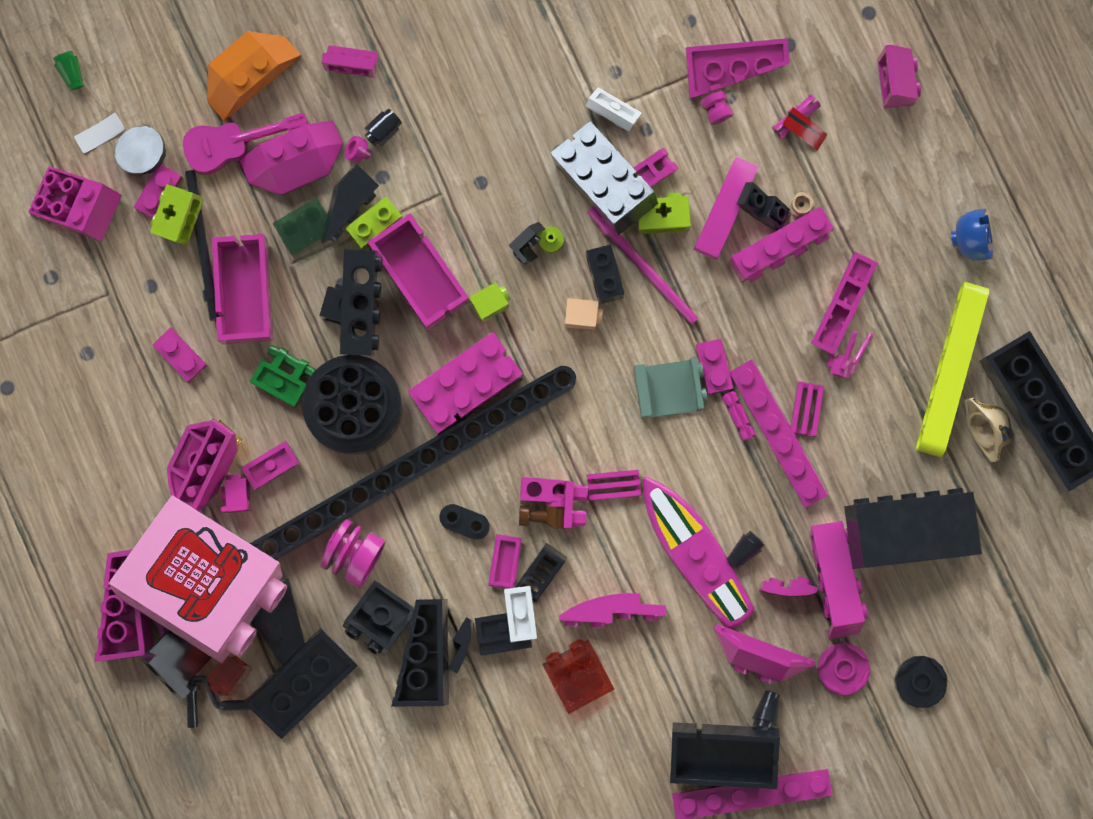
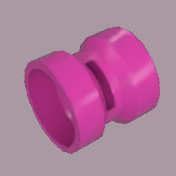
M724 91L710 94L700 101L703 109L707 110L709 114L708 121L710 125L724 122L734 115L731 107L727 106L725 102L726 95Z

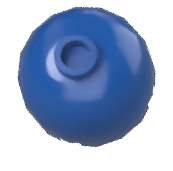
M986 208L970 211L962 215L956 223V231L951 232L953 247L958 246L960 253L965 258L973 261L993 259V250H989L988 244L993 242L989 217L985 215Z

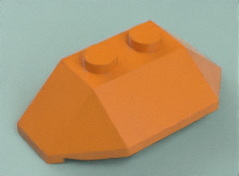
M247 31L208 64V104L225 122L301 57V54L285 36Z

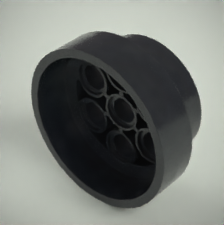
M343 355L323 363L310 376L302 396V412L308 429L324 446L341 454L360 455L378 449L395 433L402 416V396L391 373L379 362L361 355ZM349 370L358 372V378L353 383H348L344 379L346 372ZM327 382H332L335 385V390L331 395H323L321 391L322 386ZM374 383L380 385L381 390L377 396L371 397L367 395L369 385ZM348 396H355L357 398V405L352 409H346L343 405L345 398ZM326 408H331L334 411L333 418L327 422L322 421L320 418L321 412ZM375 409L379 411L380 416L376 422L369 423L366 421V413L369 410ZM347 422H354L356 424V431L352 435L343 434L342 428Z

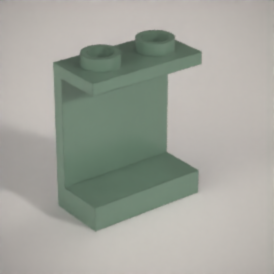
M691 357L687 361L645 366V364L634 366L633 370L641 419L702 411L704 404H707L706 389H701L700 378H704L702 363H697L696 357Z

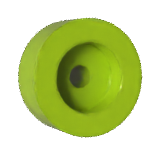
M546 227V230L539 235L541 238L538 242L539 247L546 253H556L563 246V234L556 227Z

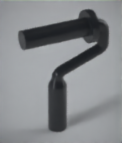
M195 675L188 682V685H185L191 691L186 696L187 728L198 727L197 690L201 689V685H196L195 682H204L215 708L223 711L250 710L245 705V700H223L218 702L207 676Z

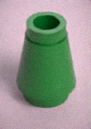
M73 51L64 52L53 58L55 61L53 66L70 91L84 86L78 56H74Z

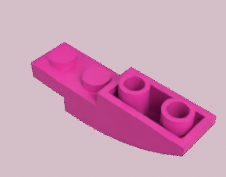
M640 593L612 594L582 602L560 614L559 620H565L564 626L580 627V621L591 622L590 627L606 628V623H612L613 613H617L618 619H633V614L644 615L643 620L659 621V616H665L666 605L640 604Z

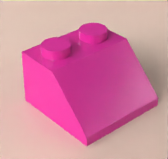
M885 45L877 59L883 108L913 106L918 97L921 96L920 83L916 82L915 72L918 71L917 58L913 57L912 49Z

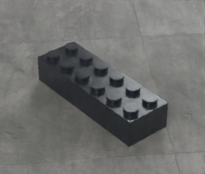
M1029 331L979 361L1060 494L1069 492L1093 478V432L1032 333Z

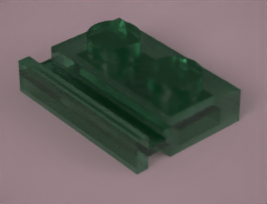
M316 197L272 224L290 254L294 255L321 239L327 214Z

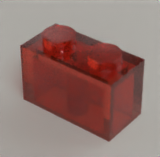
M230 653L223 663L218 662L206 681L211 684L209 689L221 697L223 695H234L254 668L233 653Z

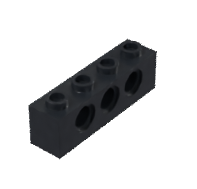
M344 249L340 354L373 356L374 350H379V335H375V325L380 324V309H376V300L381 298L382 286L381 282H377L378 272H382L383 259L382 256H378V251ZM361 269H366L369 273V280L365 284H360L356 278L358 271ZM360 295H364L368 299V306L364 310H359L355 304L357 297ZM359 321L364 322L367 326V332L364 336H358L355 333L354 327Z

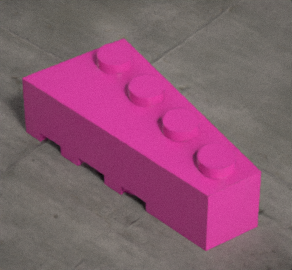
M843 521L814 525L811 527L809 534L815 567L821 570V572H818L819 590L821 593L826 594V597L823 598L824 617L830 618L831 627L827 630L828 639L857 635L860 633L865 619H868V613L865 603L861 604L859 594H862L860 579H855L854 570L852 569L847 529H844Z
M132 550L107 553L103 585L105 591L103 602H101L100 612H102L100 628H98L97 639L99 640L94 662L142 656L154 645L151 618L118 598L109 585L110 580Z

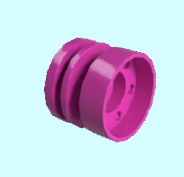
M346 519L330 538L324 550L320 567L328 570L335 561L332 574L337 575L345 567L347 571L344 580L361 588L377 563L386 540L371 532L363 541L359 540L362 527L357 526L350 535L353 523Z

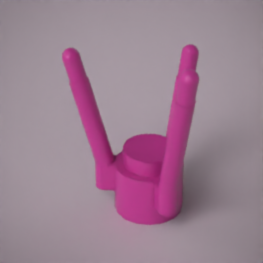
M856 331L852 332L845 355L838 354L837 358H835V354L829 353L827 367L831 368L830 374L849 379L851 374L854 375L856 366L873 334L869 333L853 361V358L850 356L857 337Z

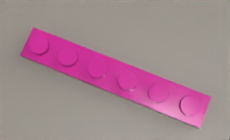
M751 359L730 371L734 382L804 507L806 508L828 496L826 488L754 360Z
M826 768L778 776L777 789L715 786L672 793V800L676 819H692L833 795L829 772Z

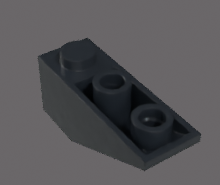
M357 164L333 188L320 241L322 244L330 240L335 242L344 232L341 227L346 222L351 224L359 216L360 212L358 209L363 203L367 206L377 196L374 191L379 185Z

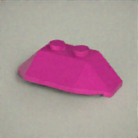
M333 120L306 124L259 144L239 161L250 185L284 195L328 176L343 147V142Z
M215 419L187 425L167 466L168 485L171 496L173 495L198 512H201L218 493L238 452L235 433Z
M714 624L713 630L728 663L734 664L733 670L748 675L750 670L759 674V680L773 684L774 680L781 682L815 666V660Z

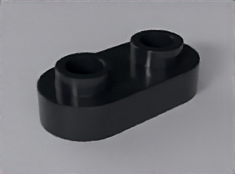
M456 504L446 505L439 515L440 522L444 528L474 540L483 539L490 530L489 521L484 515ZM451 512L457 514V520L454 522H450L447 518ZM476 521L482 525L479 531L472 530V524Z

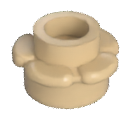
M799 192L796 196H792L789 200L790 211L796 217L812 212L814 207L812 197L804 192ZM799 203H803L804 206L800 207Z

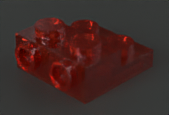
M582 639L573 641L569 645V650L561 654L560 652L549 654L545 659L546 662L542 664L568 714L615 690L588 639L585 641Z

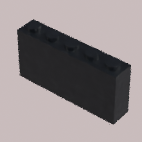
M963 488L947 490V495H940V490L924 492V497L917 498L916 493L900 495V500H893V495L877 497V502L871 503L869 498L854 499V505L844 506L852 569L982 554L974 492L963 493Z

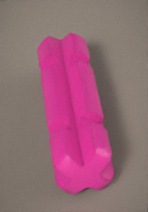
M732 391L725 394L722 399L725 405L729 407L728 412L736 428H739L742 440L746 441L755 436L754 429L748 424L750 421L742 405L738 403L739 398L736 392Z

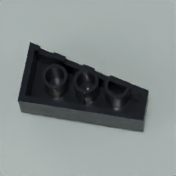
M419 599L415 602L407 645L404 649L401 671L398 675L397 688L391 707L449 705L448 599Z

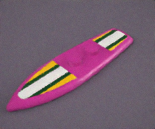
M644 477L643 491L646 510L652 528L671 561L726 628L730 629L744 623L754 613L755 608L710 529L697 512L676 492L649 477Z

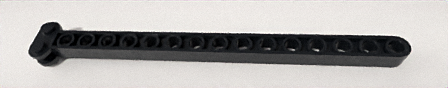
M559 366L249 544L263 552V545L267 541H273L276 545V550L269 556L278 560L344 522L346 519L353 517L569 393L576 384L575 372L568 366ZM565 373L570 377L571 381L567 386L558 385L556 377L559 374ZM538 386L545 387L548 390L547 397L544 399L536 398L533 393L534 389ZM515 399L523 400L526 404L525 409L521 412L514 411L511 408L512 401ZM492 412L501 413L503 415L502 423L498 425L491 424L488 419L489 415ZM472 424L479 426L481 429L480 435L476 438H471L466 434L467 427ZM449 437H453L458 441V447L453 451H448L444 448V441ZM431 450L436 454L434 462L430 464L422 462L421 455L424 451ZM404 463H409L413 466V472L408 477H403L399 474V467ZM381 476H387L390 479V486L385 490H380L376 486V481ZM358 489H364L368 494L367 499L362 503L355 502L353 498L355 491ZM335 502H342L344 504L345 510L340 516H334L331 513V506ZM313 515H319L322 519V524L317 529H311L308 525V520ZM290 528H296L299 532V537L295 542H288L285 535Z

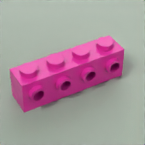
M819 207L732 255L729 263L741 283L747 280L751 283L762 277V272L771 267L772 270H775L785 264L784 259L792 255L796 258L807 252V247L811 244L816 243V245H820L830 239L829 234L833 231L834 227L823 208Z

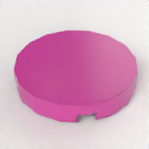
M837 643L829 646L822 652L818 660L817 673L821 683L829 691L838 695H849L858 692L866 685L870 676V665L867 655L859 647L851 643Z

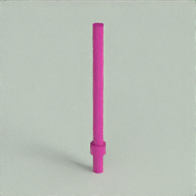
M592 207L587 214L600 227V232L605 237L609 236L691 325L699 318L625 238L621 234L618 236Z

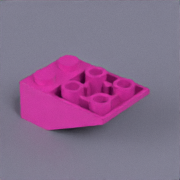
M48 166L28 213L102 242L122 195L102 183Z

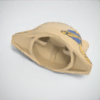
M974 398L964 400L968 426L974 440L991 463L998 461L1001 448L1010 444L1011 421L1007 412L1000 406L985 405Z

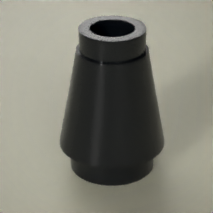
M750 530L747 534L743 533L727 557V560L738 569L761 553V549L765 544Z
M771 691L764 692L752 717L754 720L752 726L770 728L777 726L779 694Z

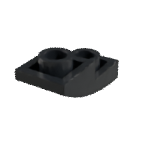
M754 182L745 183L737 201V205L746 213L776 231L783 228L790 211L778 197L766 195Z

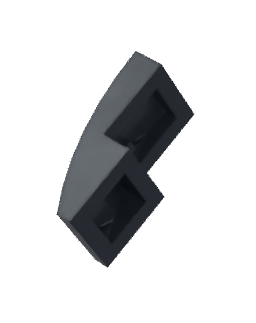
M468 617L465 618L453 638L455 642L461 645L448 667L455 673L459 672L470 644L472 620Z

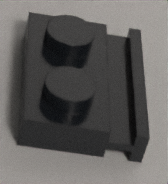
M507 613L475 618L480 656L532 648L531 639L511 642Z

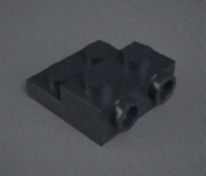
M374 580L345 619L342 627L346 629L345 634L352 640L357 641L361 639L367 643L366 648L372 654L379 656L381 653L386 656L411 621L414 607Z

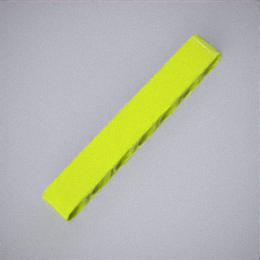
M963 281L960 287L919 433L916 451L940 458L943 457L946 451L988 299L989 288Z

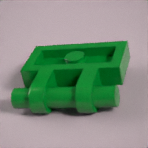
M271 345L267 354L275 359L272 364L262 360L250 383L296 408L306 386V383L300 381L302 375L305 374L310 377L316 369L310 366L308 361L304 359L299 360L290 355L288 350L284 348L279 349ZM283 363L295 369L292 376L280 370Z

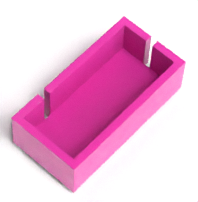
M411 213L367 242L371 250L378 251V256H382L383 268L427 331L445 320L446 312L452 315L470 303L468 295L427 236H424V232Z
M264 234L241 235L240 240L244 245L240 246L236 236L212 237L216 313L220 316L216 317L217 341L222 345L274 341L268 239Z
M494 332L408 390L409 395L437 435L457 424L455 415L458 414L461 420L465 419L523 378V373L509 355L505 358L507 351Z

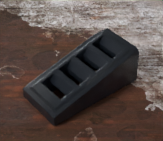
M545 543L515 588L526 587L528 585L525 584V581H530L539 588L537 592L531 588L532 600L537 602L563 566L567 557L548 543ZM547 554L549 557L557 561V564L554 565L552 562H550L543 556ZM540 562L545 567L550 569V574H548L546 571L537 566L538 563ZM534 571L539 576L544 578L545 581L542 583L540 580L531 575V573Z

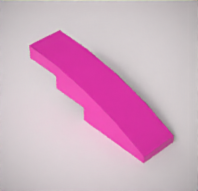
M735 157L693 250L715 260L718 259L740 210L737 201L746 182L753 181L759 166Z
M857 252L853 253L811 344L833 355L835 354L878 262Z

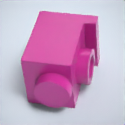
M242 474L226 475V480H224L225 486H221L222 502H226V506H221V512L251 511L249 480L242 478Z

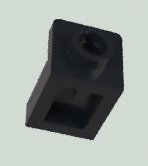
M540 222L528 226L509 244L515 258L525 265L538 258L531 248L541 240L539 235L546 230Z

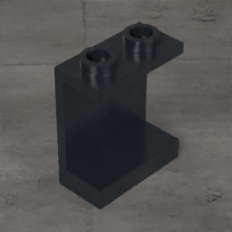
M167 630L140 658L167 689L181 699H184L191 692L185 685L212 659L211 656L170 630Z

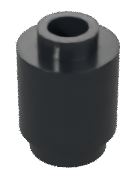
M387 109L385 112L381 111L364 128L367 132L364 136L373 146L377 144L383 146L400 130L399 126L402 124V121L390 109Z

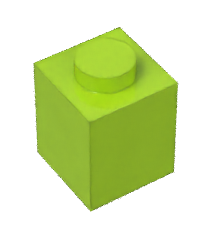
M496 282L469 297L470 303L482 323L508 309L509 303L507 301L511 299L505 287L501 286L499 288Z

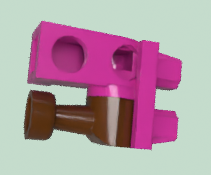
M522 477L520 502L545 503V510L530 511V506L520 505L519 526H529L530 521L545 523L551 528L571 529L572 527L586 525V511H574L572 509L573 501H587L588 487L575 485L574 481Z

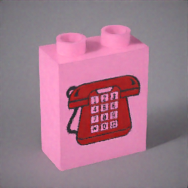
M173 495L109 582L118 598L220 663L224 662L230 652L237 657H241L245 653L257 633V630L249 625L260 608L271 613L287 590V585L279 581L283 575L278 561Z

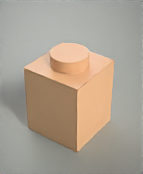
M567 298L565 327L595 330L596 324H601L603 309L598 308V301Z

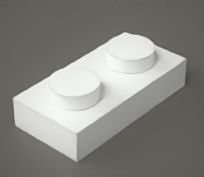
M600 88L594 91L585 105L595 114L614 122L617 127L627 131L632 129L641 115V112Z
M530 586L504 589L511 642L537 639Z

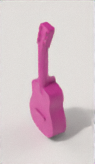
M304 113L285 118V121L243 133L235 123H226L219 127L196 126L186 132L184 136V154L189 165L196 173L211 175L221 170L226 164L239 161L246 156L247 142L287 130L290 132L308 124Z

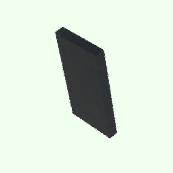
M320 628L254 691L244 703L282 739L358 665Z

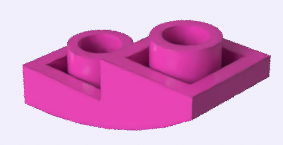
M798 576L797 580L790 579L787 588L784 587L785 582L770 577L769 582L766 580L761 582L759 591L781 596H801L817 593L818 588L812 586V580Z

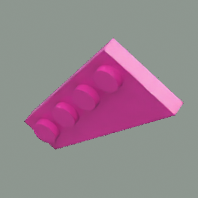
M788 38L686 47L689 98L692 99L789 65Z

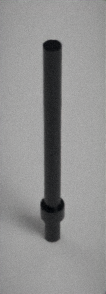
M185 171L188 192L199 195L195 171ZM200 209L194 230L204 284L202 294L204 302H207L209 320L216 321V317L220 316L216 313L214 281L202 209Z

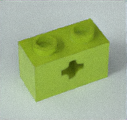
M166 184L165 190L160 195L157 213L151 221L150 233L188 246L204 197Z
M682 193L667 194V197L657 198L658 204L637 220L638 235L689 231L691 227L689 196H682ZM660 208H664V211L667 212L666 218H662V215L659 213Z
M384 197L348 225L346 230L361 250H369L370 247L367 243L369 240L403 217L391 201Z

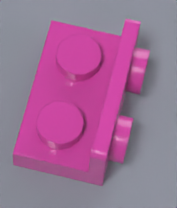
M329 45L327 53H323L321 63L325 71L375 78L378 53Z

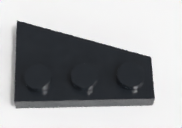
M289 578L283 581L287 585V590L276 608L271 613L260 608L252 620L281 666L305 643Z

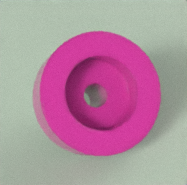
M356 135L353 136L345 148V158L354 163H359L363 158L368 160L371 157L372 151L367 149V140Z

